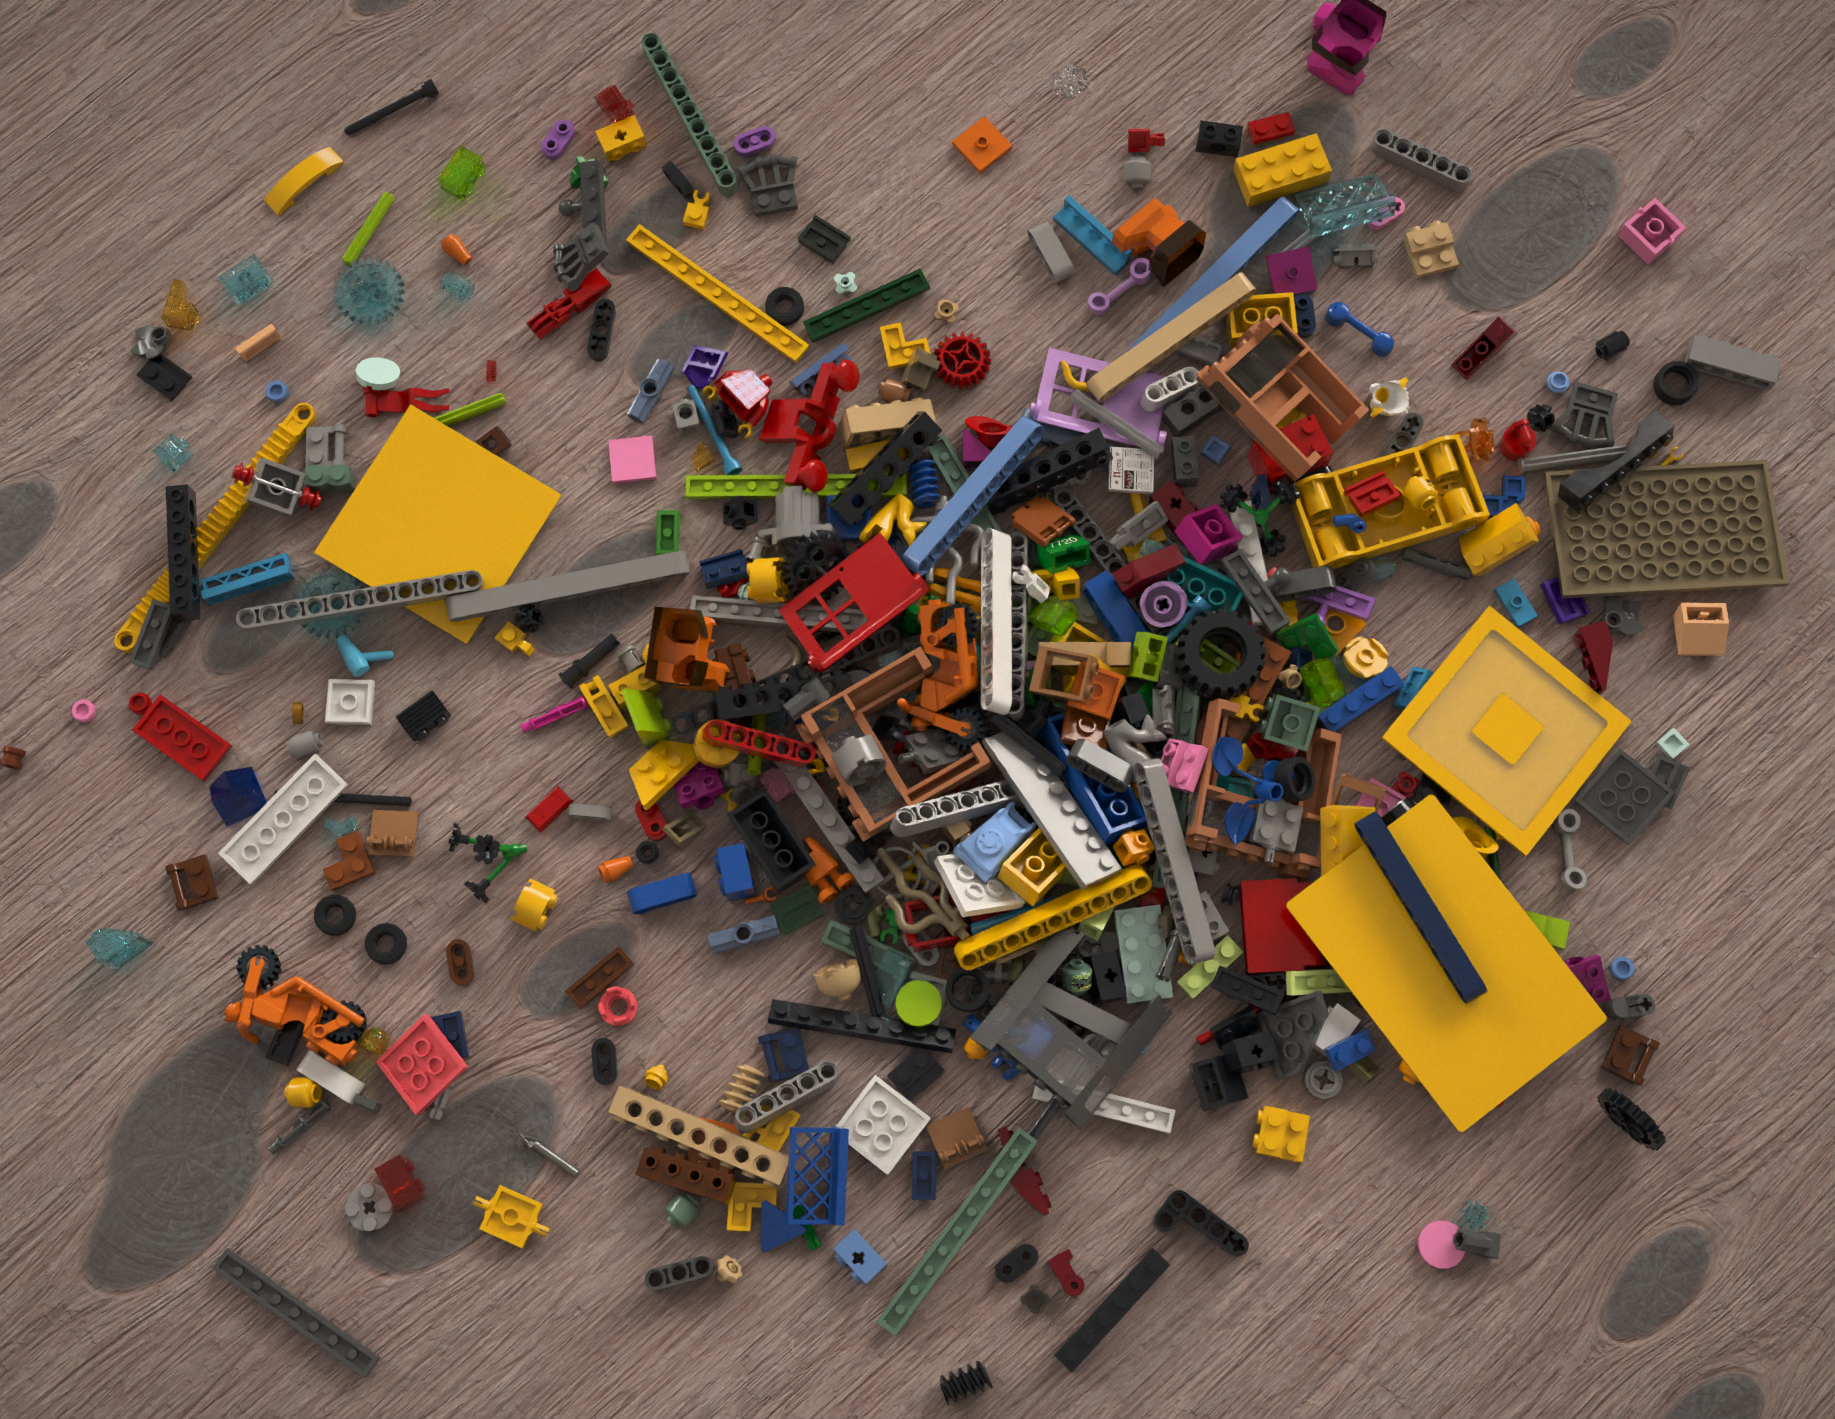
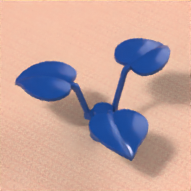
M1222 736L1217 741L1213 750L1212 761L1214 769L1222 776H1228L1233 769L1234 772L1256 782L1255 793L1259 797V799L1246 801L1244 805L1240 802H1235L1226 811L1224 817L1225 828L1232 843L1237 845L1248 834L1255 820V811L1249 806L1257 803L1264 804L1266 800L1277 802L1281 799L1283 787L1281 784L1274 782L1275 769L1280 761L1272 760L1267 762L1262 769L1263 780L1258 779L1236 767L1243 758L1241 743L1236 738ZM1294 771L1292 772V781L1297 778Z

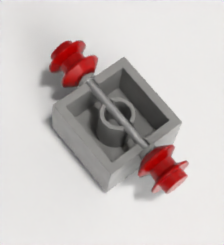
M265 458L258 459L255 470L253 466H250L248 469L244 468L243 462H241L239 466H234L231 478H234V483L240 480L243 481L244 487L249 485L244 499L245 502L284 516L292 515L297 499H299L300 507L307 504L310 506V511L314 507L318 508L322 496L319 495V490L314 493L310 492L309 486L302 491L300 490L306 473Z

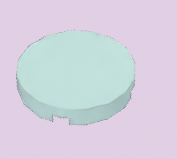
M368 358L362 360L357 365L355 376L357 381L366 388L368 385L373 390H387L397 385V381L400 380V369L394 362L388 359Z

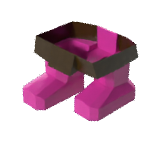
M1341 0L1337 6L1332 3H1323L1314 15L1312 22L1313 28L1317 33L1312 38L1313 52L1308 57L1306 64L1308 72L1345 95H1353L1360 83L1364 81L1363 68L1369 62L1370 52L1377 42H1380L1387 11L1369 0Z

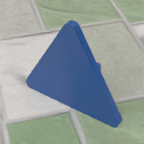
M767 1200L762 1202L761 1209L762 1252L771 1250L804 1234L807 1230L803 1225L785 1224L786 1213Z

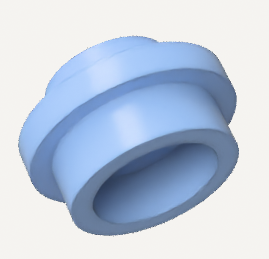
M1553 372L1547 378V387L1554 393H1563L1569 386V379L1563 372Z

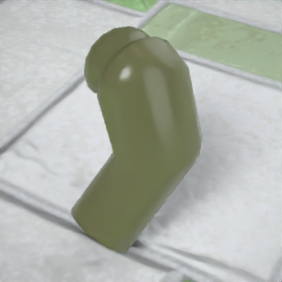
M883 904L876 905L866 918L871 938L881 936L882 932L879 924L885 918L888 908Z

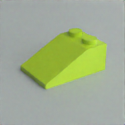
M626 688L621 690L635 729L644 747L654 745L660 740L669 739L670 723L667 717L663 719L660 711L664 710L660 697L655 698L653 692Z

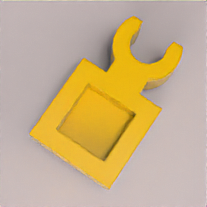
M695 190L693 193L695 203L688 202L683 225L704 230L710 211L709 207L706 206L710 202V195L706 192L705 198L699 199V191Z
M1244 695L1237 698L1233 696L1230 700H1227L1240 704L1239 713L1231 717L1242 721L1243 716L1246 715L1251 722H1259L1260 718L1254 716L1253 711L1258 710L1262 712L1264 709L1262 705L1248 704L1250 697Z

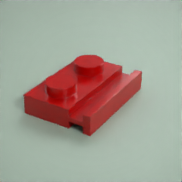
M1384 471L1344 489L1345 496L1347 495L1349 502L1360 518L1400 500V493L1390 479H1387Z

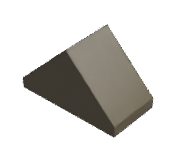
M689 811L664 826L662 830L666 837L682 852L707 826L692 811Z

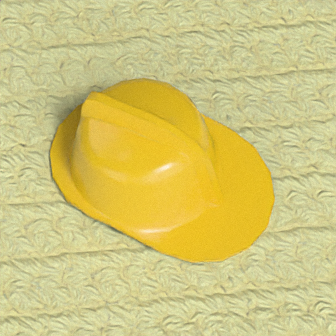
M1462 816L1453 818L1454 822L1484 860L1489 854L1495 853L1498 850L1497 842L1475 821Z

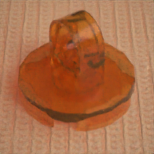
M1486 417L1474 418L1471 422L1470 430L1459 431L1454 434H1459L1460 437H1467L1468 442L1464 449L1466 452H1472L1477 462L1490 461L1491 458H1489L1488 454H1493L1494 451L1493 431H1488L1486 424H1490Z

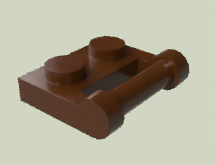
M205 854L165 867L173 885L177 900L175 903L177 911L186 910L219 898L209 861ZM184 870L192 895L190 899L185 897L179 872Z
M1620 1025L1601 1068L1635 1085L1642 1086L1644 1073L1654 1051L1658 1050L1660 1043ZM1639 1044H1642L1646 1047L1633 1074L1628 1072V1069Z

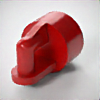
M1528 419L1519 420L1509 426L1499 441V449L1502 455L1511 461H1517L1519 457L1526 459L1536 445V435L1529 427Z

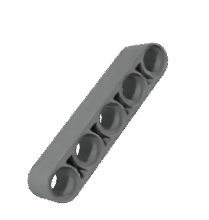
M1380 129L1375 133L1372 140L1371 151L1376 156L1452 191L1462 192L1469 184L1472 176L1469 167L1392 131ZM1378 141H1383L1386 144H1380ZM1417 159H1423L1425 162H1419ZM1456 177H1462L1464 180H1458Z
M1048 982L1043 985L1033 998L1042 1007L1096 1034H1102L1116 1044L1121 1041L1132 1027V1024Z
M824 1061L737 1109L735 1115L736 1129L741 1133H750L832 1088L838 1078L839 1069L837 1065L832 1061ZM828 1071L831 1072L833 1076L831 1078H825L823 1077L822 1073ZM807 1082L812 1084L813 1087L805 1089L801 1085ZM786 1093L790 1094L793 1098L791 1100H784L781 1098V1095ZM762 1105H769L772 1107V1110L765 1112L760 1107ZM748 1116L752 1121L743 1123L740 1121V1118Z

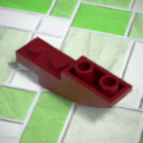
M1007 1126L997 1129L1003 1148L1014 1134L1013 1130L1008 1131ZM1024 1161L1010 1180V1183L1031 1207L1044 1216L1048 1215V1208L1052 1206L1048 1195H1042L1039 1187L1043 1185L1038 1171L1034 1172L1033 1168L1023 1171L1022 1167L1026 1166Z

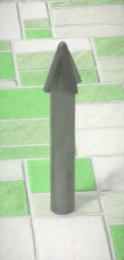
M519 1134L529 1149L535 1150L575 1178L580 1171L578 1168L540 1143L538 1138Z

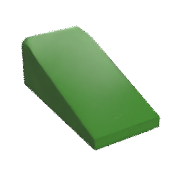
M657 510L656 555L679 551L681 511Z

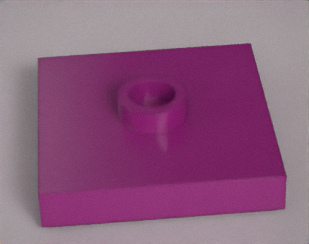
M1309 246L1266 256L1273 294L1293 292V295L1318 289Z

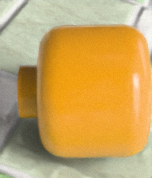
M969 1037L964 1045V1050L967 1052L966 1056L972 1060H975V1058L982 1060L987 1051Z

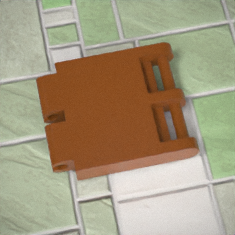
M1035 496L1024 504L1025 507L1021 506L1010 514L1013 526L1044 548L1055 536H1061L1063 530L1076 524L1074 517L1045 497L1040 499L1038 496Z

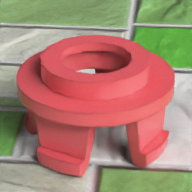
M618 986L608 988L598 1004L601 1017L613 1026H622L629 1023L637 1013L638 1004L635 996L625 988ZM616 999H622L627 1003V1011L621 1016H616L611 1012V1004Z

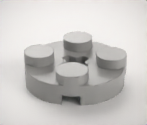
M366 1183L357 1187L350 1194L345 1206V1213L349 1222L361 1231L372 1232L380 1230L387 1226L393 1218L394 1199L385 1187ZM374 1201L375 1212L366 1213L365 1204Z

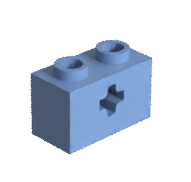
M855 1229L834 1248L837 1252L834 1255L836 1260L843 1267L846 1264L850 1266L853 1270L850 1275L859 1284L864 1282L867 1285L887 1266V1263ZM854 1253L859 1255L864 1253L863 1260L865 1262L862 1265L860 1263H853L855 1260Z

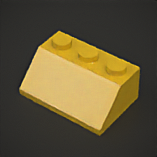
M1517 503L1458 538L1463 557L1472 573L1476 576L1488 573L1539 542Z
M1330 805L1320 808L1321 876L1365 844L1358 834L1354 823L1374 812L1375 807Z

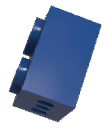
M741 843L718 848V855L714 856V861L718 874H722V878L718 879L722 895L727 896L729 902L756 896L745 844Z

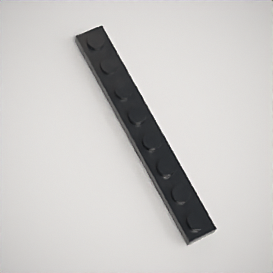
M772 999L768 1016L769 1024L952 1053L956 1029L935 1025L916 1027L898 1019Z

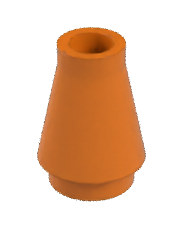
M450 234L442 241L441 247L443 252L460 262L463 266H466L473 257L469 254L459 236Z
M629 855L603 861L602 865L598 866L600 875L605 883L609 881L612 883L624 873L634 868Z

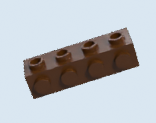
M654 1145L652 1149L644 1147L635 1175L729 1205L737 1177L731 1174V1169L718 1166L716 1170L709 1168L710 1163L696 1159V1162L693 1163L687 1161L688 1156L677 1152L674 1153V1156L665 1154L666 1149Z

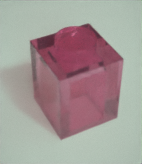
M772 767L762 774L763 778L760 779V783L767 790L776 805L795 793V789L780 767L775 770Z

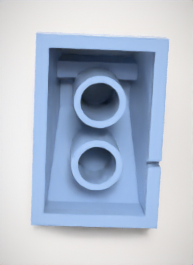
M1014 802L1009 803L1005 809L1002 808L953 850L985 883L999 874L1003 863L1035 831L1036 822L1028 823L1015 810Z

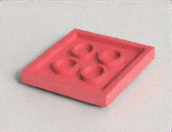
M426 1014L417 1020L376 1061L377 1065L415 1115H420L469 1068L434 1021Z

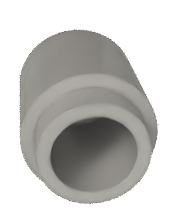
M314 730L293 736L291 740L287 741V747L292 758H301L319 752L320 746H323L320 734L315 733Z

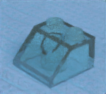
M112 928L97 929L90 935L91 938L85 941L99 963L113 970H117L154 944L152 939L138 932Z

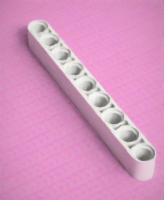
M988 528L983 533L981 539V707L997 714L1006 715L1012 705L1011 537L1008 534Z

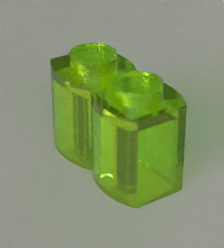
M1048 596V599L1043 603L1039 602L1028 618L1041 630L1064 637L1080 615L1075 611L1077 609L1076 606L1070 601L1066 600L1063 602L1055 596Z
M1328 657L1310 661L1300 668L1302 680L1310 688L1311 698L1317 707L1323 708L1333 705L1347 696L1346 689L1341 680L1337 678L1336 669Z

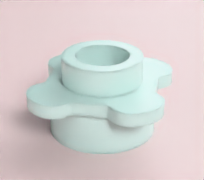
M848 272L845 275L836 274L834 276V281L837 283L836 292L838 294H849L857 290V285L854 284L855 274Z

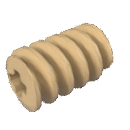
M746 1064L744 1066H736V1070L740 1074H732L731 1076L736 1083L728 1082L727 1086L732 1091H724L723 1095L727 1100H719L722 1107L733 1113H736L738 1108L745 1105L744 1102L752 1101L748 1093L756 1094L757 1092L752 1085L761 1084L756 1077L765 1076L764 1073Z

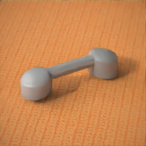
M1566 809L1560 812L1553 825L1554 829L1561 834L1565 871L1561 874V882L1565 888L1575 891L1583 888L1587 883L1586 874L1574 865L1570 833L1578 829L1581 820L1575 810Z

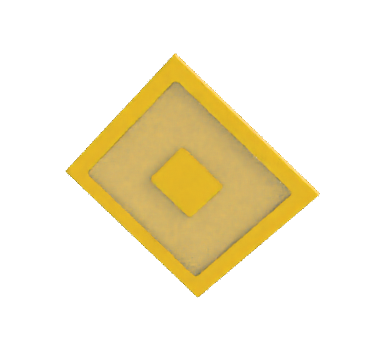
M1489 605L1381 739L1516 850L1527 856L1632 721Z

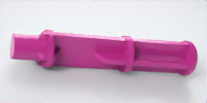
M580 696V698L564 705L557 706V708L550 710L549 713L536 719L530 718L528 722L520 726L523 733L530 730L536 731L538 728L561 718L563 719L584 708L586 709L588 703L583 696Z

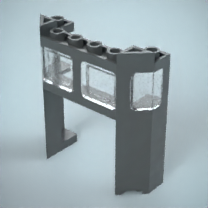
M1069 927L1052 935L970 1038L988 1053L994 1046L997 1047L996 1052L1006 1060L1010 1058L1016 1063L1015 1068L1025 1076L1029 1074L1035 1079L1033 1082L1043 1091L1047 1089L1053 1094L1052 1099L1059 1105H1066L1062 1115L1081 1130L1173 1012L1171 1010L1166 1012L1167 1006L1159 1002L1162 999L1161 996H1156L1146 1005L1144 1012L1106 1059L1033 999L1085 935L1083 932L1077 935L1076 931Z

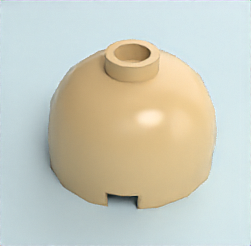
M856 959L846 960L847 965L839 964V962L830 964L817 970V974H813L815 983L823 995L830 998L837 997L838 1001L851 997V992L858 988L861 981L860 967Z

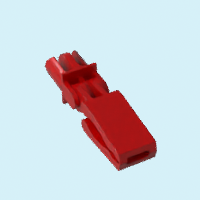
M595 268L587 274L576 291H569L566 288L563 291L565 294L564 298L555 299L547 306L543 305L544 310L526 322V325L541 340L555 328L560 330V326L571 318L573 311L580 314L611 288V283Z

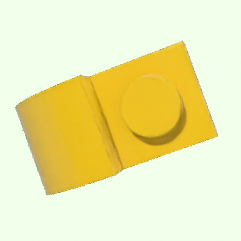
M1067 567V570L1053 574L1045 569L1030 571L1032 574L1036 573L1050 587L1049 593L1053 592L1058 601L1080 598V578L1073 568Z

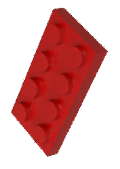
M161 694L132 729L136 734L203 782L208 779L233 747Z

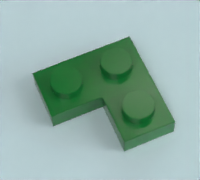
M1317 613L1277 631L1276 634L1283 647L1291 651V648H1300L1307 644L1318 661L1339 652V647Z

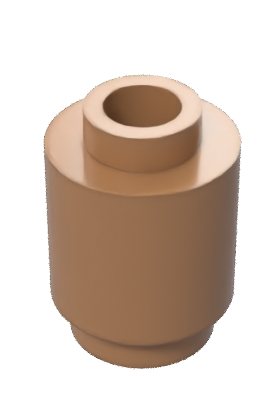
M887 378L886 382H881L878 394L882 395L881 400L884 401L901 400L902 402H907L912 388L907 387V384Z

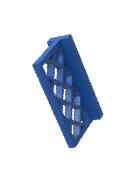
M840 1126L790 1127L785 1224H845L848 1128ZM797 1133H805L810 1138L802 1148L796 1143ZM822 1133H830L829 1143L823 1148L816 1139ZM814 1143L820 1152L811 1160L805 1151ZM802 1155L809 1164L799 1172L795 1167V1161ZM824 1155L828 1159V1167L821 1172L815 1163ZM813 1167L819 1176L810 1184L803 1176ZM801 1179L807 1186V1189L798 1196L794 1192V1185ZM823 1179L827 1183V1191L820 1196L814 1187ZM811 1191L818 1200L808 1208L802 1200ZM800 1203L806 1212L800 1219H793V1209ZM822 1203L826 1208V1218L818 1219L813 1211Z

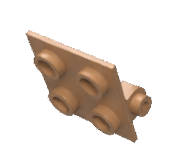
M373 810L370 837L366 838V846H369L368 855L414 857L418 812Z
M969 1107L926 1126L945 1170L988 1151L985 1140Z

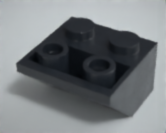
M1224 1055L1195 1062L1189 1066L1203 1112L1249 1098L1239 1070L1229 1073Z

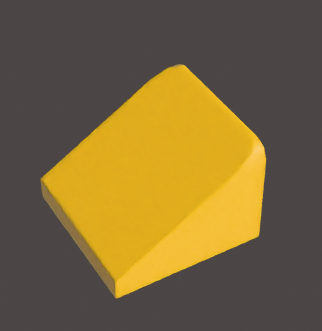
M1242 744L1243 758L1236 767L1248 773L1255 763V757L1248 746Z

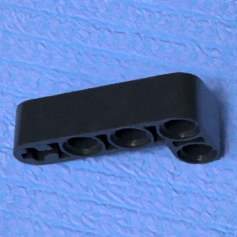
M1182 1190L1172 1192L1153 1218L1154 1227L1160 1232L1170 1231L1181 1218L1233 1257L1244 1255L1249 1248L1247 1239L1241 1233ZM1180 1195L1184 1198L1185 1204L1182 1208H1177L1173 1205V1196ZM1195 1209L1203 1212L1204 1219L1201 1223H1197L1192 1219V1212ZM1161 1214H1166L1170 1217V1226H1160L1158 1218ZM1214 1224H1218L1223 1228V1235L1220 1238L1213 1236L1211 1233V1228ZM1229 1232L1232 1234L1229 1239L1234 1242L1241 1241L1240 1247L1242 1250L1233 1251L1234 1245L1229 1241H1226L1225 1244L1222 1243L1227 1238Z

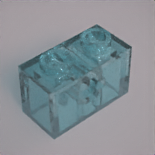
M255 254L218 277L237 305L247 302L254 294L267 289L274 282Z

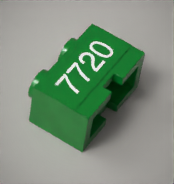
M1076 533L1050 540L1045 548L1037 544L1038 564L1051 574L1067 570V567L1070 566L1079 567L1090 563V543Z

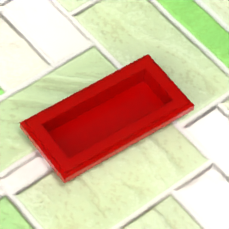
M557 786L525 818L541 833L574 801Z

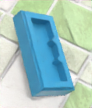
M1515 579L1494 589V593L1517 628L1538 617Z
M1412 667L1393 706L1398 710H1404L1434 673L1428 669Z

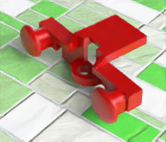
M843 360L838 366L835 363H822L811 399L772 400L759 439L764 443L796 442L784 479V483L789 487L803 486V490L808 488L811 492L816 493L824 489L827 484L828 473L826 466L820 461L821 457L816 453L817 450L828 446L836 434V423L831 418H834L840 400L836 396L838 389L840 388L846 393L852 392L859 384V370L857 365L851 360ZM800 414H806L817 422L812 436L797 426Z

